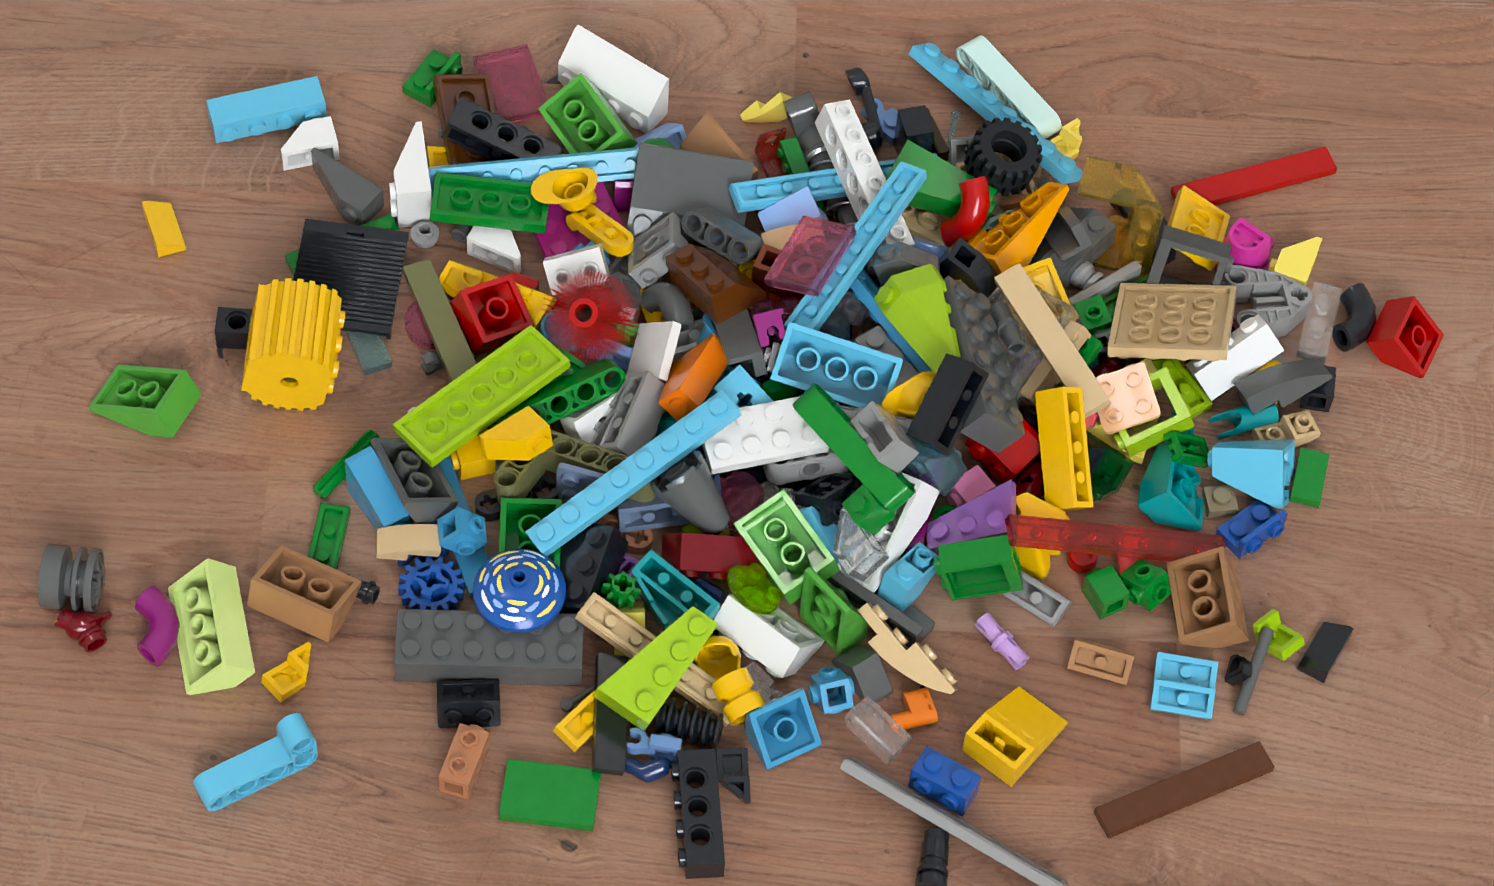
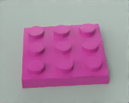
M597 182L595 187L597 199L593 205L625 228L603 182ZM549 204L545 234L532 232L544 259L572 251L581 242L584 246L591 242L589 238L578 230L572 231L568 227L566 216L573 212L563 209L559 204Z

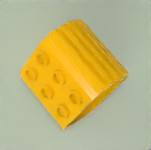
M285 278V281L274 279L272 283L267 285L259 284L250 318L241 391H247L251 395L252 400L257 401L258 399L262 401L263 405L268 406V404H271L273 408L277 409L284 407L285 410L296 408L297 411H303L304 408L316 410L317 406L324 404L326 394H332L335 378H337L340 361L337 360L342 345L343 336H340V332L344 325L345 311L340 310L342 298L337 295L338 291L333 288L332 291L327 289V285L321 284L319 286L315 284V281L311 280L309 283L303 282L304 279L291 281V278Z

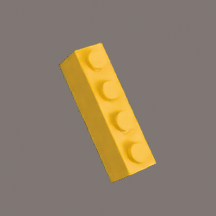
M1058 387L1036 391L1038 437L1040 441L1045 502L1065 512L1092 508L1093 497L1082 387Z

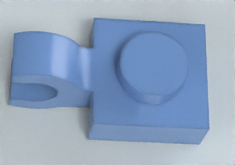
M630 728V738H636L640 742L637 744L627 743L628 753L634 755L647 754L650 760L664 756L671 763L677 762V751L682 749V739L666 733L660 735L651 734L649 738L642 729Z

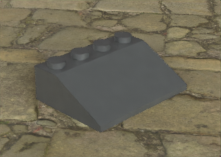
M640 143L626 229L633 236H639L672 212L682 220L683 215L688 211L702 207H711L740 225L745 226L747 212L737 213L728 188L731 183L750 181L752 179L754 161ZM681 225V235L688 241V244L707 247L688 236L683 231Z

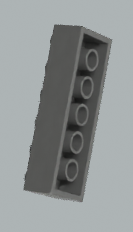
M947 276L943 279L947 291L944 292L945 302L950 304L952 313L948 316L950 326L955 328L961 358L973 362L989 374L960 433L1000 453L1024 436L1025 431L1022 424L1023 416L1018 410L1015 399L1016 392L1010 382V371L1005 364L1002 354L1003 347L996 333L997 326L990 312L991 305L984 294L977 293L965 283L958 282Z
M398 609L394 657L395 681L437 682L499 679V684L582 686L584 625L575 619L577 614H558L550 623L537 630L509 632L491 625L481 616L479 611Z

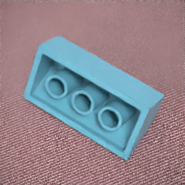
M789 322L770 380L803 391H807L816 383L834 401L855 408L859 406L865 408L871 401L881 406L886 394L895 387L904 359Z

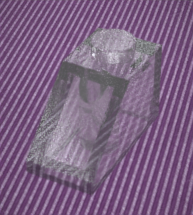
M843 507L840 510L833 553L839 560L837 565L848 578L852 576L864 581L890 557L875 535L856 526Z

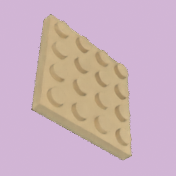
M1120 283L1107 347L1108 357H1118L1120 359L1148 358L1150 360L1162 358L1178 359L1181 361L1197 359L1212 362L1227 360L1237 286Z

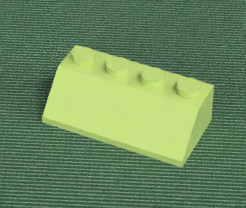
M207 558L168 587L170 601L176 608L180 622L177 643L186 694L188 695L233 688L255 673L236 567Z

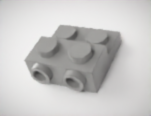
M674 212L634 239V249L628 254V274L643 289L659 282L664 274L669 271L666 256L688 245V241L681 235V219Z

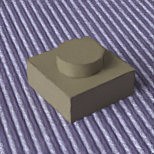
M1226 484L1203 487L1202 497L1208 518L1235 516L1238 513L1239 508L1232 486Z

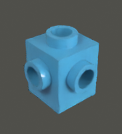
M457 507L437 519L439 545L441 547L454 551L459 555L468 556L487 544L484 517Z
M833 666L824 667L819 670V673L810 675L812 685L808 686L809 699L824 714H835L842 712L844 709L854 707L852 695L855 694L852 678L847 676L840 668Z

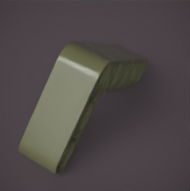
M550 429L553 441L552 447L529 461L505 460L495 472L493 481L497 500L501 505V498H525L546 470L557 474L559 463H566L606 474L629 456ZM652 481L631 495L629 499L639 502L654 500L657 495L651 489Z

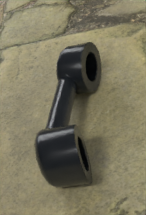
M859 67L846 70V76L856 96H862L868 123L862 124L863 130L872 150L879 149L883 143V130L874 102L870 81L866 73Z

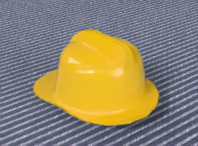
M587 167L548 171L533 181L531 194L536 201L543 204H559L567 211L577 212L596 202L595 187L598 182V176L593 169Z
M928 371L915 375L887 393L881 407L891 412L893 416L914 419L936 374Z

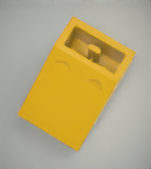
M1019 686L984 712L965 733L962 751L1012 787L1068 725V722Z

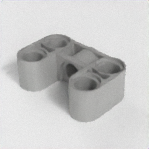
M830 448L828 452L762 465L767 480L775 485L813 480L834 473L844 474L849 470Z

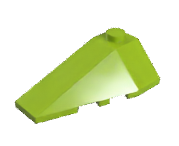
M927 264L892 275L884 286L879 289L874 300L889 322L936 374L946 353L961 358L955 328L950 326L948 315L952 312L950 304L945 302L944 292L947 291L946 283L936 267L932 264Z

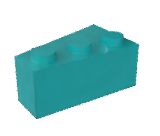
M650 550L631 570L632 578H637L635 588L641 589L640 596L662 631L667 629L692 606L712 620H714L720 610V603L653 550Z

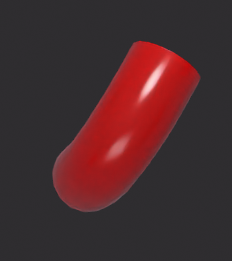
M986 176L970 179L958 184L962 200L960 209L955 216L943 220L940 224L942 239L948 247L959 238H962L964 241L971 239L986 222L990 207L989 185Z

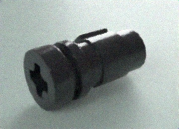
M929 828L924 832L920 856L921 865L917 868L915 886H947L949 873L946 866L948 865L949 833L944 829Z

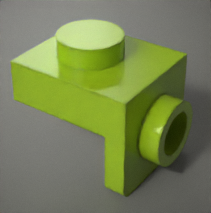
M1271 609L1253 624L1256 642H1258L1263 627L1274 631L1267 652L1282 661H1285L1305 645L1302 634L1281 624L1279 611Z

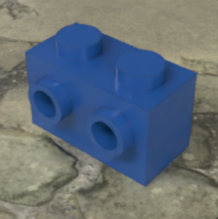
M926 746L911 769L908 787L963 817L978 793L982 776Z

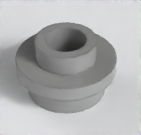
M430 221L416 223L410 232L412 241L422 249L433 247L439 239V228Z

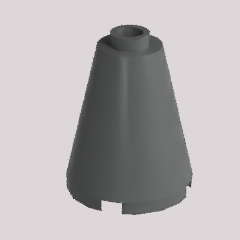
M694 450L692 452L695 456L690 458L685 456L660 474L659 477L661 479L657 485L652 481L651 489L704 534L720 535L728 528L730 515L704 456L700 451Z

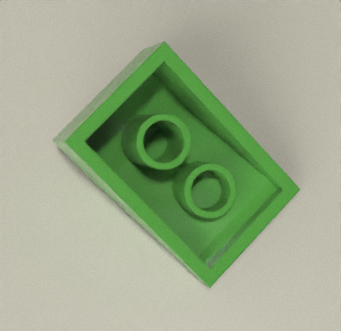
M118 364L88 408L93 413L146 435L173 438L202 394L186 370Z
M784 489L734 523L740 535L789 605L801 598L804 571L808 567L825 579L840 571L834 557Z
M808 567L804 571L799 617L818 636L825 640L824 642L837 656L867 638L869 624L857 611L859 608L856 609L848 601L846 594L840 588H835L827 579Z

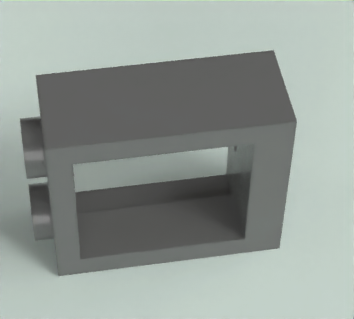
M1164 225L1148 272L1146 284L1199 285L1162 273L1170 249L1174 248L1217 261L1218 265L1211 285H1225L1226 281L1222 280L1223 274L1230 273L1234 257L1230 256V244Z

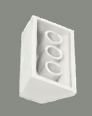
M577 25L558 62V81L565 86L582 73L596 85L619 118L628 122L632 128L639 129L644 133L652 131L668 113L669 78L582 26Z

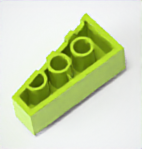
M692 606L596 689L593 697L645 731L718 623Z

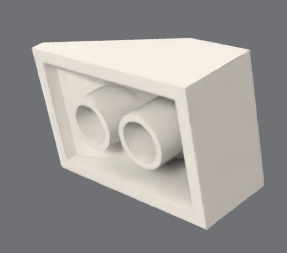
M422 121L415 123L393 171L394 182L389 183L392 217H397L399 228L413 227L418 222L430 221L432 193Z

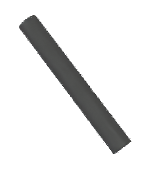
M1263 627L1250 661L1252 664V675L1243 681L1233 712L1236 714L1245 715L1274 631L1270 628Z

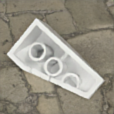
M902 473L903 476L912 484L916 493L895 512L896 516L875 535L860 528L858 543L853 547L849 577L873 593L880 586L884 573L897 562L927 520L940 492L931 485L905 473Z

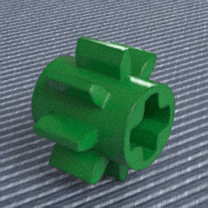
M622 571V573L615 576L612 573L609 574L607 583L602 585L601 593L607 594L606 601L620 610V608L626 606L631 609L635 602L634 599L639 598L641 589L634 588L637 581L636 577L632 578L625 571Z

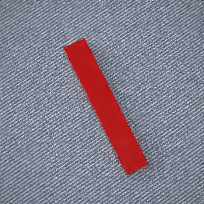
M1325 146L1172 186L1170 193L1175 201L1177 192L1184 185L1213 205H1219L1336 173L1337 166Z

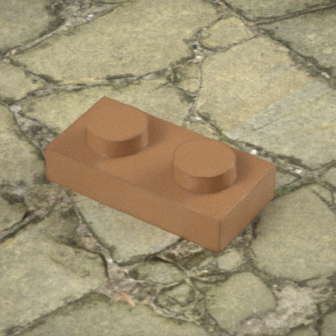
M1076 637L1067 669L1127 685L1135 653Z

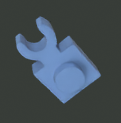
M874 98L883 130V139L890 145H893L898 111L893 107L886 111L883 109V103L879 99ZM862 107V116L868 121L865 108Z

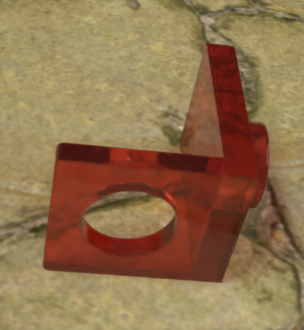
M785 127L759 135L755 154L767 178L787 175L783 172L782 161L776 154L779 142L785 138L787 132ZM777 136L776 139L765 143L768 139Z

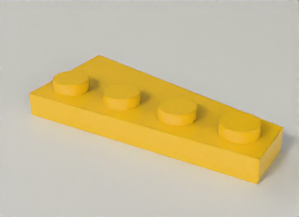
M449 260L439 280L444 292L454 298L460 290L499 277ZM516 283L535 324L534 328L539 331L544 317L542 315L547 314L552 309V307L546 305L553 306L557 298Z

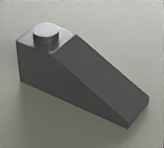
M314 148L311 151L313 170L340 215L347 222L355 223L359 226L368 223L384 206L383 189L320 150Z

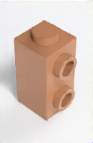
M459 724L438 776L439 791L467 800L470 799L490 748V732L485 731L478 725L471 724L468 726Z

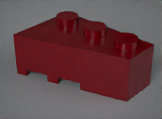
M694 533L662 534L661 558L685 577L698 578L699 573H709V579H727V574L738 575V581H756V576L767 575V572L743 537Z

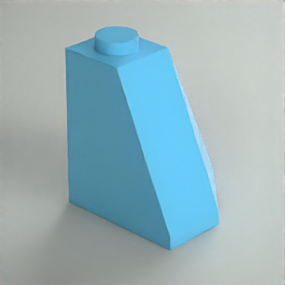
M1295 439L1218 442L1212 447V450H1209L1207 463L1208 467L1212 468V477L1276 509H1283L1289 503L1290 490H1285V487L1289 486L1290 480L1294 475Z

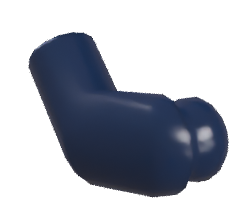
M664 756L646 763H641L632 757H628L625 762V772L646 783L665 777L671 769L670 760Z

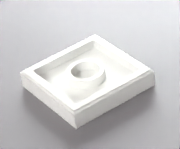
M674 321L640 323L637 332L639 334L636 336L626 378L629 374L649 371L660 381H667L681 324Z

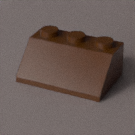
M688 244L665 257L672 284L678 286L686 297L717 325L767 298L766 292L727 258L715 251Z

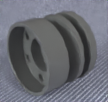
M48 543L42 555L38 578V601L40 607L62 610L66 605L68 597H70L73 611L79 612L82 606H84L85 612L95 613L105 585L103 550L93 548L90 554H88L86 547H80L73 560L69 545Z

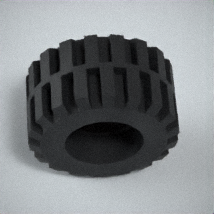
M994 118L992 122H984L982 127H979L964 158V164L967 165L966 172L972 174L975 178L986 176L988 185L997 190L996 194L1001 193L1002 196H1008L1009 193L1016 195L1020 190L1023 191L1032 180L1042 161V155L1040 154L1042 146L1037 144L1039 141L1038 137L1031 134L1032 130L1028 126L1024 128L1021 126V122L1017 120L1015 123L1011 122L1010 118H1004L1003 121L999 118ZM994 152L1006 155L1012 162L999 158Z

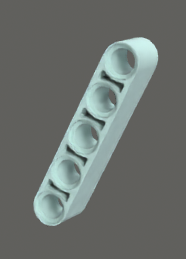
M977 36L956 49L959 63L971 76L978 80V84L985 90L994 93L998 100L1006 107L1013 109L1022 121L1035 127L1040 136L1046 139L1061 130L1062 124L1057 113L984 36Z

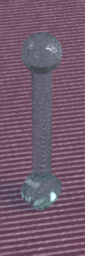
M954 110L950 114L952 123L947 141L949 150L950 139L954 138L957 122L961 118V112L958 110Z

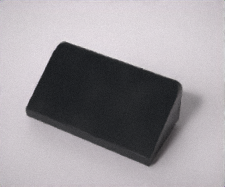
M1323 622L1300 661L1297 670L1324 683L1348 643L1354 628L1347 625Z

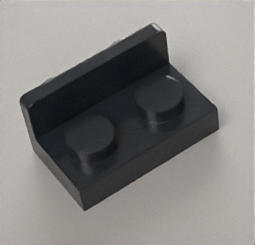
M839 473L824 475L794 493L795 504L806 507L812 506L816 510H820L821 524L829 526L848 514L842 503L860 487V480L855 476Z
M499 679L437 681L438 727L458 728L460 723L468 726L474 724L480 727L500 726Z

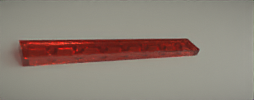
M1009 514L1005 518L1009 545L1016 547L1169 562L1224 546L1226 549L1224 537L1221 535Z

